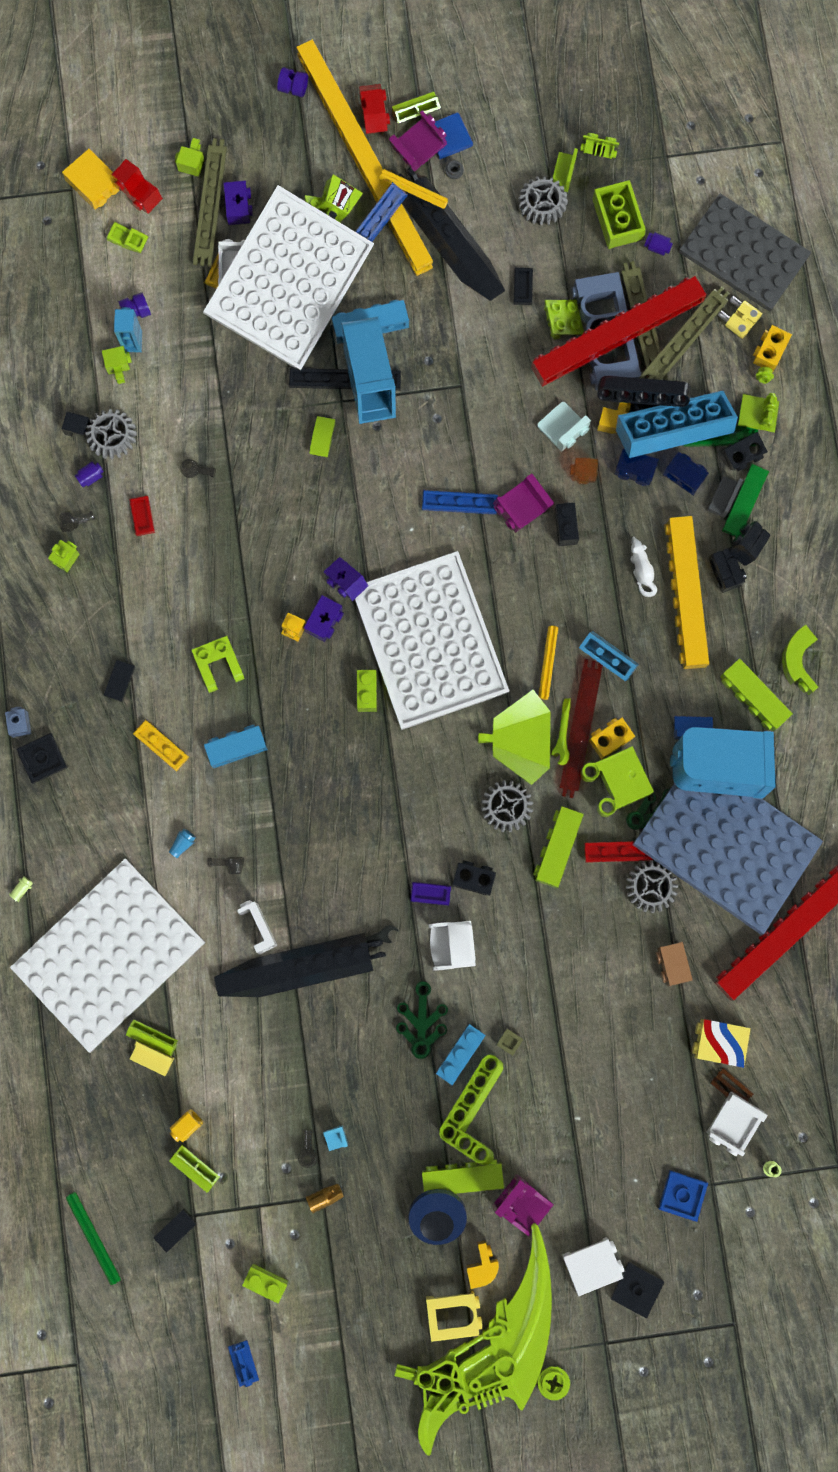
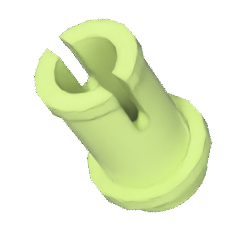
M25 876L22 879L19 878L20 882L9 894L15 901L19 902L26 891L32 888L33 882Z
M767 1161L763 1166V1171L768 1177L780 1176L782 1170L776 1162Z

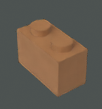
M683 942L657 948L656 959L658 964L662 965L663 971L660 973L663 983H666L667 986H672L693 980Z

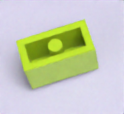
M357 670L358 712H377L376 670Z
M252 1264L242 1286L279 1304L289 1281Z

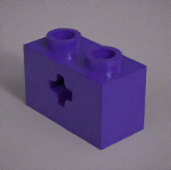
M246 181L225 182L224 193L228 225L250 223V216H253L252 205L248 203V199H251L250 187L247 188Z
M341 557L324 571L328 578L326 579L328 585L333 589L336 587L337 592L343 598L347 596L351 601L369 586L363 576Z
M322 595L305 624L304 631L323 642L327 638L330 639L335 631L333 626L336 622L339 623L343 617L342 605ZM326 616H328L329 621H325L324 623H322L321 618L325 619Z

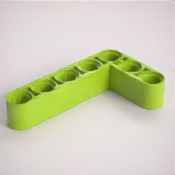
M487 1055L482 1059L439 1130L442 1140L482 1165H489L494 1159V1153L489 1147L466 1133V1130L503 1071V1062L494 1055ZM492 1061H496L495 1068L490 1070L489 1064ZM485 1078V1084L479 1087V1080ZM471 1095H474V1096H475L474 1102L471 1103V1104H469V1103H468L469 1097H470ZM464 1112V1119L458 1121V1115ZM450 1129H453L454 1135L448 1139L447 1133ZM469 1139L470 1145L467 1149H464L463 1143ZM485 1150L486 1156L483 1160H480L479 1154Z

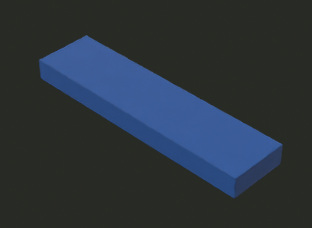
M392 182L355 232L373 242L408 195Z
M423 490L422 510L497 515L493 502L498 495Z

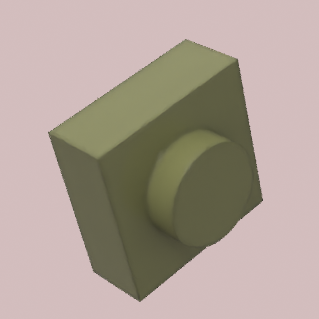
M506 1028L496 1045L513 1056L523 1039Z

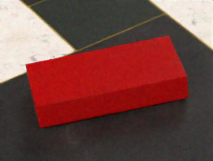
M148 495L129 499L136 536L155 533Z

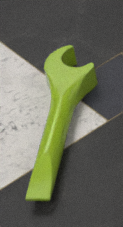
M571 698L564 699L559 738L551 753L555 757L560 755L558 764L562 766L568 762L570 755L566 736Z

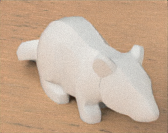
M632 537L631 552L633 556H631L630 560L635 565L633 573L638 581L640 593L645 597H652L656 595L657 587L652 583L654 580V569L644 551L647 547L642 545L635 537ZM641 584L649 587L651 591H644Z

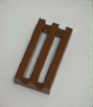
M721 1068L710 1082L725 1097H728L729 1093L716 1083L718 1080L747 1102L754 1095L724 1068ZM722 1074H724L728 1079H730L747 1095L744 1097L739 1091H737L733 1086H731L726 1080H724L721 1077Z

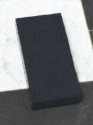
M515 267L513 305H532L533 268Z
M116 660L104 696L123 702L135 666Z
M183 1209L153 1238L167 1253L197 1223Z

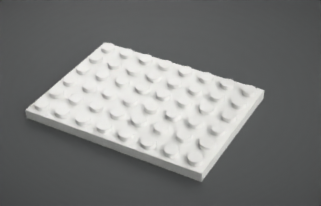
M277 185L207 304L203 314L292 367L301 370L370 253L374 243Z
M458 551L367 582L369 586L355 598L401 730L509 693L506 680Z
M124 859L10 968L82 1046L91 1053L200 949L205 942L127 859Z

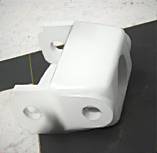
M471 921L428 924V927L431 928L430 948L435 966L433 971L476 966Z

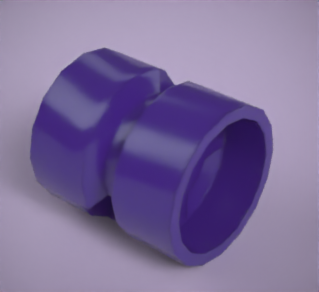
M283 67L279 74L277 90L286 94L292 92V95L303 98L308 85V74L300 71L294 73L293 69Z
M143 292L133 295L131 300L125 298L118 301L121 308L134 309L137 317L144 318L151 315Z

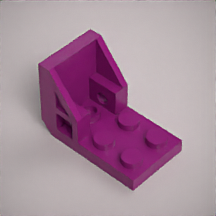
M516 1174L493 1203L492 1208L500 1218L503 1216L527 1236H530L532 1234L531 1225L533 1223L539 1225L554 1204Z

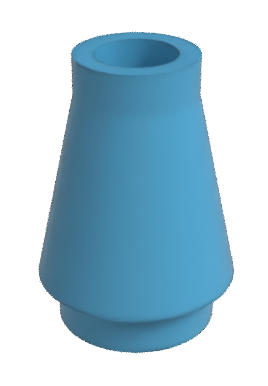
M186 829L179 831L169 853L178 858L195 843L196 837Z

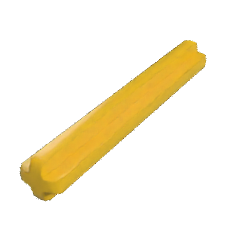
M386 169L381 171L380 180L389 184L393 182L402 190L443 209L447 206L448 198Z
M548 626L538 695L542 700H548L558 634L557 626Z

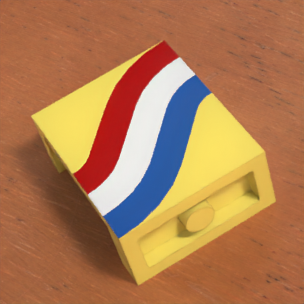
M701 1019L700 1023L697 1022L695 1034H698L697 1042L693 1043L692 1054H695L694 1058L744 1068L751 1028Z

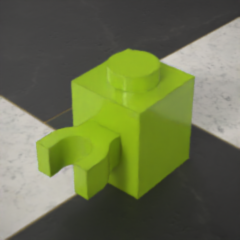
M192 138L190 148L181 146L180 152L176 153L175 163L179 172L197 177L200 176L205 160L203 152L200 151L199 139Z
M124 346L102 350L108 374L115 373L117 383H125L123 371L130 370L129 363H132L130 352H126Z
M60 540L52 548V553L48 559L52 564L68 573L80 554L76 550V545L70 541L65 543Z

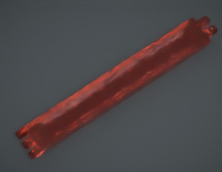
M584 659L567 745L570 755L568 762L563 766L559 787L563 789V797H566L567 790H570L569 798H573L574 792H578L580 787V773L584 766L603 667L599 663L598 669H595L596 661L593 660L590 667H587L588 659Z

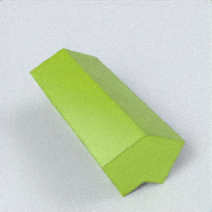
M431 92L392 106V114L395 121L400 123L420 116L422 110L426 114L440 109L438 97L435 95V92Z
M136 1020L132 1021L126 1033V1036L168 1056L173 1055L178 1040Z
M183 1145L169 1160L206 1193L210 1191L220 1178L219 1175Z

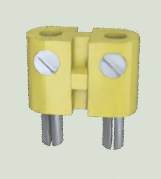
M732 296L729 301L738 307L737 311L730 317L721 310L718 316L727 322L725 326L743 339L763 313L746 300L742 303Z

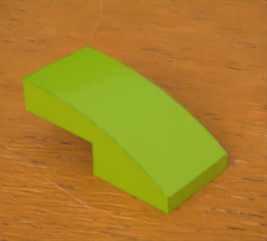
M114 222L106 240L125 249L141 253L149 236Z
M317 416L309 454L328 457L335 419Z

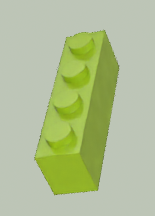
M740 658L720 676L723 685L728 689L731 688L736 693L735 697L749 707L748 710L753 716L760 718L761 724L768 731L774 732L793 715Z
M565 807L555 811L552 821H555L553 829L549 828L546 839L549 840L547 847L543 846L540 857L543 858L540 865L537 864L534 870L535 881L554 888L559 887L584 814Z
M493 1159L489 1165H477V1162L472 1161L466 1162L465 1166L457 1167V1163L446 1164V1168L438 1169L437 1166H427L426 1170H422L424 1192L432 1189H444L458 1194L504 1189L501 1162L497 1163V1159Z

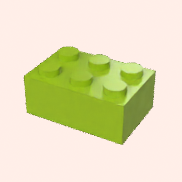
M630 180L595 189L592 200L608 249L643 240L646 229Z

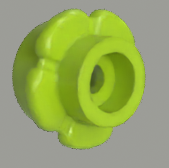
M761 367L756 373V379L763 384L769 383L774 378L773 370L769 367Z

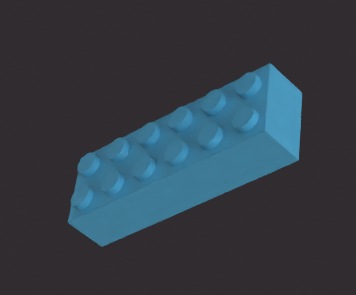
M724 391L690 398L689 404L685 407L660 405L618 415L616 432L628 457L632 458L734 433L738 417Z

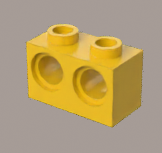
M773 325L769 331L765 329L760 339L763 341L762 346H757L753 354L756 357L753 364L760 367H769L774 372L792 334ZM771 338H776L778 343L773 342ZM763 354H769L771 358H765Z
M623 717L619 720L617 718L612 719L607 723V728L604 730L599 728L591 734L592 738H590L589 742L601 760L635 737ZM614 728H621L623 736L615 735ZM605 738L608 745L606 747L600 746L598 739Z

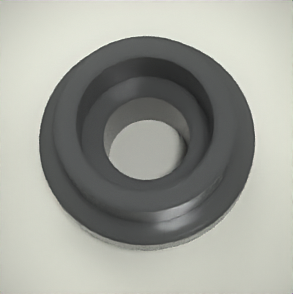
M456 160L449 162L445 169L446 175L451 179L460 178L464 171L463 165Z

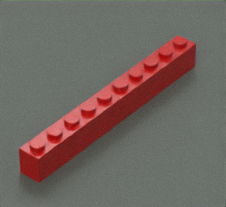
M696 276L690 279L687 277L680 281L679 285L666 288L662 294L658 296L657 294L652 295L645 303L635 304L626 313L622 311L614 319L601 322L598 325L599 327L593 330L592 328L586 330L582 336L569 339L565 345L561 347L559 345L555 346L548 354L538 355L534 358L531 369L543 387L704 302L707 294Z
M837 865L829 871L830 876L826 880L822 878L815 884L816 889L812 893L808 891L801 897L802 902L798 906L794 904L787 910L788 915L784 919L780 917L772 924L774 928L770 932L766 930L763 935H760L758 937L760 941L756 945L753 943L744 950L746 954L742 958L739 956L730 963L732 967L728 971L724 969L716 976L718 980L715 982V985L730 1001H734L838 904Z

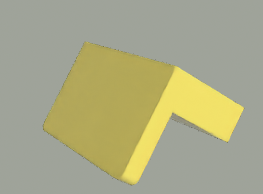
M136 1041V1047L130 1060L166 1076L174 1057Z

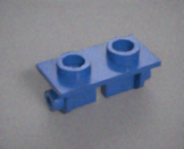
M248 1340L228 1346L239 1386L248 1387L253 1382L259 1381Z

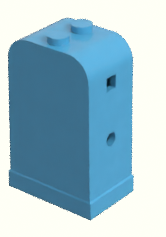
M373 317L341 323L343 349L359 424L396 418L395 383L379 318Z
M692 727L686 730L673 746V755L670 757V766L673 767V781L682 790L763 799L775 788L774 732Z

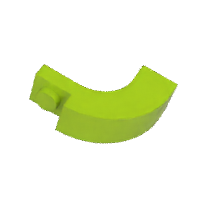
M804 625L787 642L782 655V667L789 684L791 685L797 681L800 690L810 695L819 687L805 671L802 657L805 650L818 639L807 625Z

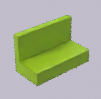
M577 148L574 149L573 155L562 152L558 154L553 182L555 183L559 180V186H564V192L569 190L578 152Z

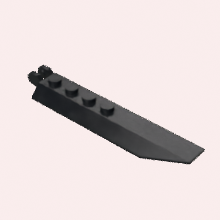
M411 167L406 170L414 183L439 194L427 177L418 178ZM404 191L408 196L402 202V205L459 280L489 301L505 292L490 259L448 204L443 209Z
M361 933L253 958L214 977L218 997H263L374 971L371 960L385 957L386 954L385 952H378L370 955L369 948L383 945V940L367 943L366 934Z

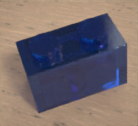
M623 448L614 474L623 480H634L642 486L650 485L659 459L647 455L629 458L626 450Z
M680 452L675 455L663 473L665 477L693 496L709 474L704 466L694 463L688 455L681 454Z

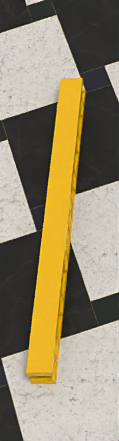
M312 39L296 47L298 51L297 57L377 203L391 184L379 179L383 168ZM401 204L387 223L415 275L418 276L433 269V260Z

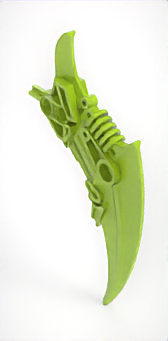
M536 1223L531 1225V1253L520 1286L508 1304L506 1298L496 1302L495 1317L489 1320L488 1328L484 1329L481 1335L468 1343L465 1342L455 1349H450L445 1356L428 1366H417V1368L400 1364L396 1366L394 1376L412 1380L414 1385H418L423 1389L424 1407L418 1425V1439L423 1451L428 1456L431 1455L433 1443L440 1426L454 1412L459 1410L460 1413L466 1414L469 1411V1407L477 1405L478 1410H481L480 1403L483 1402L484 1408H486L487 1400H489L491 1406L493 1405V1398H495L496 1403H499L498 1397H501L502 1401L505 1400V1397L513 1399L522 1411L533 1392L547 1350L552 1310L548 1257L540 1229ZM483 1339L490 1340L489 1345L457 1365L456 1357L469 1350V1347ZM445 1364L451 1365L449 1372L438 1368ZM424 1373H428L431 1376L426 1382L420 1380V1376ZM444 1378L450 1380L449 1385L446 1387H442L439 1384ZM426 1390L440 1393L439 1395L430 1393L428 1399L426 1398ZM462 1394L464 1401L460 1402L459 1396Z

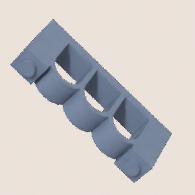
M619 272L575 280L574 287L571 288L572 296L576 298L577 304H581L579 313L581 319L587 324L585 331L598 326L605 320L610 321L622 311L627 312ZM613 298L616 312L592 315L586 310L585 305L589 302ZM633 339L621 345L624 346L627 361L603 364L596 358L590 362L593 369L590 374L591 385L595 386V391L598 390L599 380L603 376L639 378L641 376Z

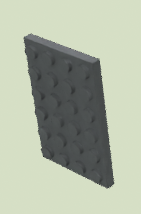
M721 193L679 250L680 254L769 312H771L811 254L809 250Z

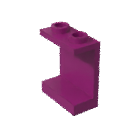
M423 110L420 112L422 119L400 138H397L394 134L389 138L391 146L414 172L447 145L445 139L447 135L441 127L437 128L433 117L430 114L426 115Z
M531 473L523 482L502 497H497L493 504L496 512L506 520L507 527L516 533L550 509L554 502Z

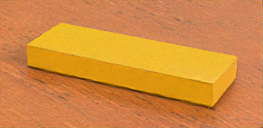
M147 720L133 733L176 772L189 758Z

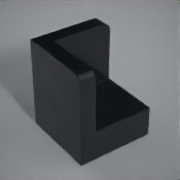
M66 412L61 429L67 436L72 437L73 433L84 435L86 426L91 425L90 419L86 416Z

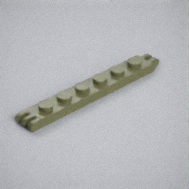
M213 138L212 145H208L193 265H198V259H201L200 266H205L206 260H208V267H212L227 156V146H224V139H220L219 146L217 145V138Z
M634 261L630 262L631 269L628 268L627 262L623 263V270L621 271L630 310L635 304H643L648 299L640 268L635 266ZM655 328L637 337L645 370L661 352ZM667 374L662 380H669Z
M723 286L719 290L714 289L639 378L647 376L649 377L648 379L662 380L729 301L726 297L730 292L727 290L722 295Z

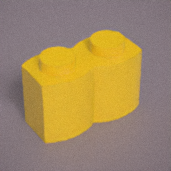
M190 1109L170 1127V1135L177 1142L179 1140L184 1142L204 1122Z

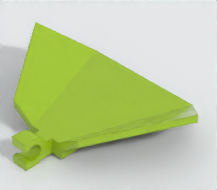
M532 690L493 719L492 734L479 733L478 743H492L493 757L532 785L550 769L551 711L535 691Z

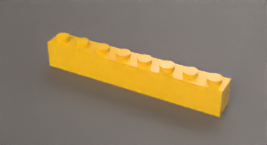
M692 516L669 518L667 524H665V535L669 537L667 553L671 555V561H669V571L673 573L671 589L675 590L673 607L674 609L677 608V616H675V625L679 627L677 643L678 646L681 645L682 652L679 653L680 664H683V669L705 668L709 665L693 519Z

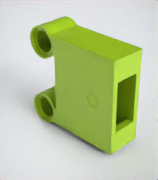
M633 746L596 763H587L580 773L581 778L586 782H593L600 774L611 797L604 798L597 805V812L602 817H609L616 810L654 793ZM592 768L595 771V776L588 777L585 774V769ZM603 803L610 804V812L607 813L602 810Z

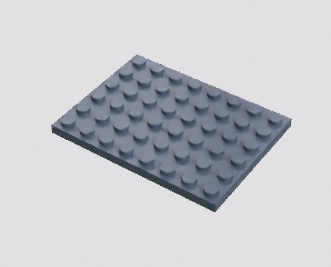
M674 783L633 843V846L760 935H763L823 841L763 799L685 791L678 788Z

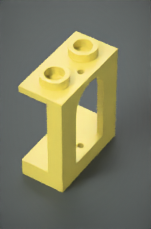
M474 1291L467 1294L436 1298L434 1296H426L431 1342L479 1336V1329L483 1328L481 1316L477 1317L476 1309L480 1308L479 1296H475ZM467 1306L473 1311L474 1319L469 1325L438 1330L436 1309Z

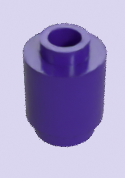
M650 232L644 247H647L649 251L664 256L665 253L669 254L673 243L670 242L671 238L656 232L654 234Z
M92 461L79 469L75 477L83 488L85 486L89 487L103 477L101 473L104 470L98 462L94 464Z

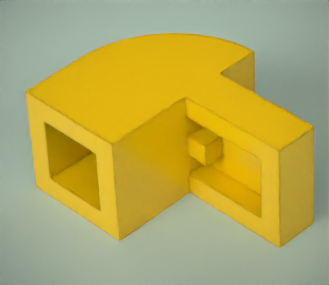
M619 402L618 410L603 407L597 431L610 434L617 433L618 415L629 413L631 403Z
M485 1240L477 1242L481 1262L466 1265L471 1289L488 1285L495 1279L498 1273V1260H489L493 1255L491 1246L486 1245Z

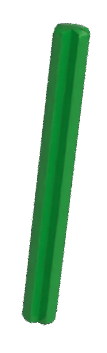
M75 1192L66 1196V1200L110 1285L118 1283L121 1278L78 1195Z

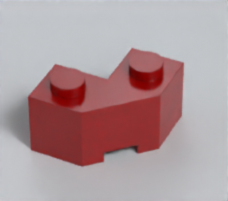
M381 84L359 86L366 134L388 131L387 125L390 124V116L385 111V89H382Z
M127 159L111 174L115 181L114 185L127 195L133 202V206L139 211L143 210L149 214L163 199L158 188L145 180L140 169Z

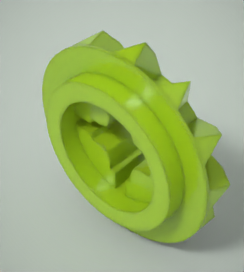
M549 1366L542 1370L538 1378V1388L545 1398L559 1400L568 1393L570 1379L566 1371L560 1367ZM556 1375V1380L560 1385H555L551 1391V1384L548 1381L553 1380Z

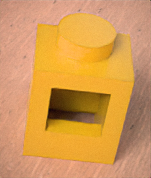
M287 613L281 626V634L299 642L306 621Z

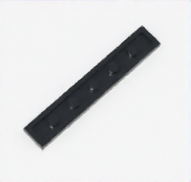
M290 368V388L352 389L348 369L302 368L299 370L297 368ZM391 370L395 390L401 391V371Z

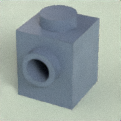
M14 707L9 712H5L8 735L13 738L31 734L28 711L22 709V707Z

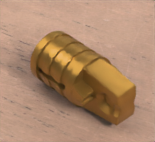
M339 1184L306 1196V1200L312 1213H315L332 1205L344 1197Z

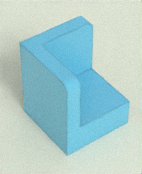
M343 1125L323 1132L329 1151L348 1146Z

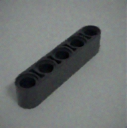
M603 376L599 380L597 396L602 401L685 407L690 402L691 386L683 381Z

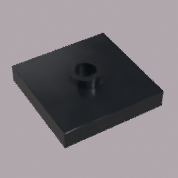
M52 733L16 749L32 784L68 768Z
M628 1262L624 1269L625 1272L622 1273L623 1279L618 1281L610 1299L647 1319L665 1282Z

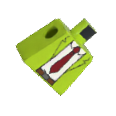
M333 174L325 183L320 208L326 211V215L335 220L337 218L342 221L350 213L363 193Z

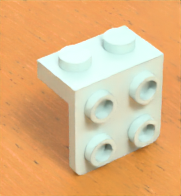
M561 402L538 423V428L562 452L566 448L569 449L580 435L583 436L589 431L591 420L586 415L581 419L565 402Z

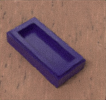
M413 882L411 902L449 906L451 886Z

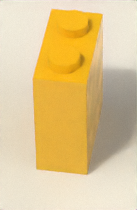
M90 149L86 150L62 172L65 181L94 210L102 207L110 196L119 192V189L114 185L115 181L111 175L113 172Z

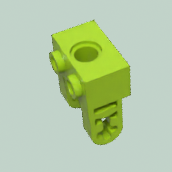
M228 636L191 650L209 693L218 690V687L208 664L226 657L235 681L238 682L245 679Z

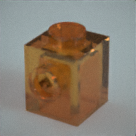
M575 458L574 464L570 465V475H573V481H577L578 484L596 482L598 459Z

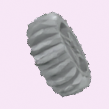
M537 176L535 181L530 179L529 184L525 183L523 185L518 202L519 209L522 210V216L527 215V221L533 219V224L538 221L540 226H542L543 222L549 225L551 220L555 223L557 218L562 217L566 211L568 200L566 199L567 192H564V186H559V180L554 183L553 177L546 180V176H543V179L540 180ZM552 195L555 196L557 200V205L553 203L554 201L551 199ZM529 196L533 198L532 201L535 202L534 207H532L529 203Z
M109 409L107 414L102 410L101 416L95 413L96 420L90 419L92 425H87L88 432L85 433L88 438L87 443L91 445L90 449L95 451L98 456L102 454L104 459L108 455L112 460L114 455L121 458L120 453L122 452L127 455L126 449L133 448L130 443H136L134 437L137 436V432L134 431L136 426L132 424V419L130 417L127 418L126 413L120 415L118 409L115 413H113L112 409ZM118 423L122 424L125 427V434H122L121 431H118ZM111 432H114V433H115V434L112 435V436H108V434H109V433L111 434ZM97 434L104 437V445L97 441Z
M503 780L502 787L496 782V790L490 786L488 789L491 794L484 793L488 800L484 799L481 802L487 805V807L481 808L483 812L488 811L483 816L484 819L490 817L488 825H491L494 821L496 823L494 825L495 830L501 825V832L505 831V827H508V831L512 832V826L519 830L518 823L525 826L526 822L523 818L526 820L531 818L526 812H533V809L527 808V806L533 805V801H527L531 794L524 796L527 789L523 788L520 791V783L516 785V788L512 787L514 783L512 780L509 786H506V781ZM503 791L513 792L519 798L509 799ZM498 794L501 804L492 810V799ZM504 801H505L507 804H510V803L513 804V805L510 807L511 811H508L507 808H506V809H501L502 806H504V803H503ZM522 803V814L516 819L514 807ZM504 813L511 821H502L495 815Z
M652 860L648 862V867L645 862H641L642 869L636 865L634 868L637 873L634 871L629 872L633 878H626V881L630 882L631 885H626L625 889H631L632 891L626 894L627 897L634 896L630 901L631 904L636 901L639 902L636 905L637 909L644 905L643 912H647L648 907H650V912L655 913V907L661 912V905L668 908L669 904L667 901L674 902L670 895L676 896L678 894L676 891H672V888H678V884H672V881L677 880V877L670 878L671 871L666 872L665 867L660 868L661 864L658 862L654 866ZM654 871L661 876L657 879H651L645 872ZM640 876L642 878L641 881L643 882L644 887L638 893L637 880ZM659 881L656 884V887H654L656 889L655 891L649 890L645 892L648 889L647 887L650 886L647 885L648 882L652 884ZM666 881L667 890L663 897L660 885ZM647 894H651L659 902L651 903L642 898Z

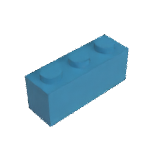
M127 307L115 309L114 332L120 346H124L126 352H142V329L134 309Z
M594 631L587 635L579 649L624 681L630 678L639 665Z
M250 725L244 728L245 731L239 733L232 731L227 733L224 738L219 739L215 737L209 739L208 743L204 744L211 767L214 769L268 750L260 727Z
M468 1024L436 1071V1074L453 1085L486 1035Z

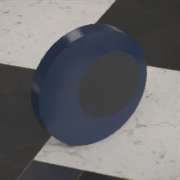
M432 1189L425 1191L414 1199L409 1209V1225L413 1234L428 1244L442 1245L450 1243L462 1234L466 1226L467 1214L465 1205L456 1194L448 1190Z

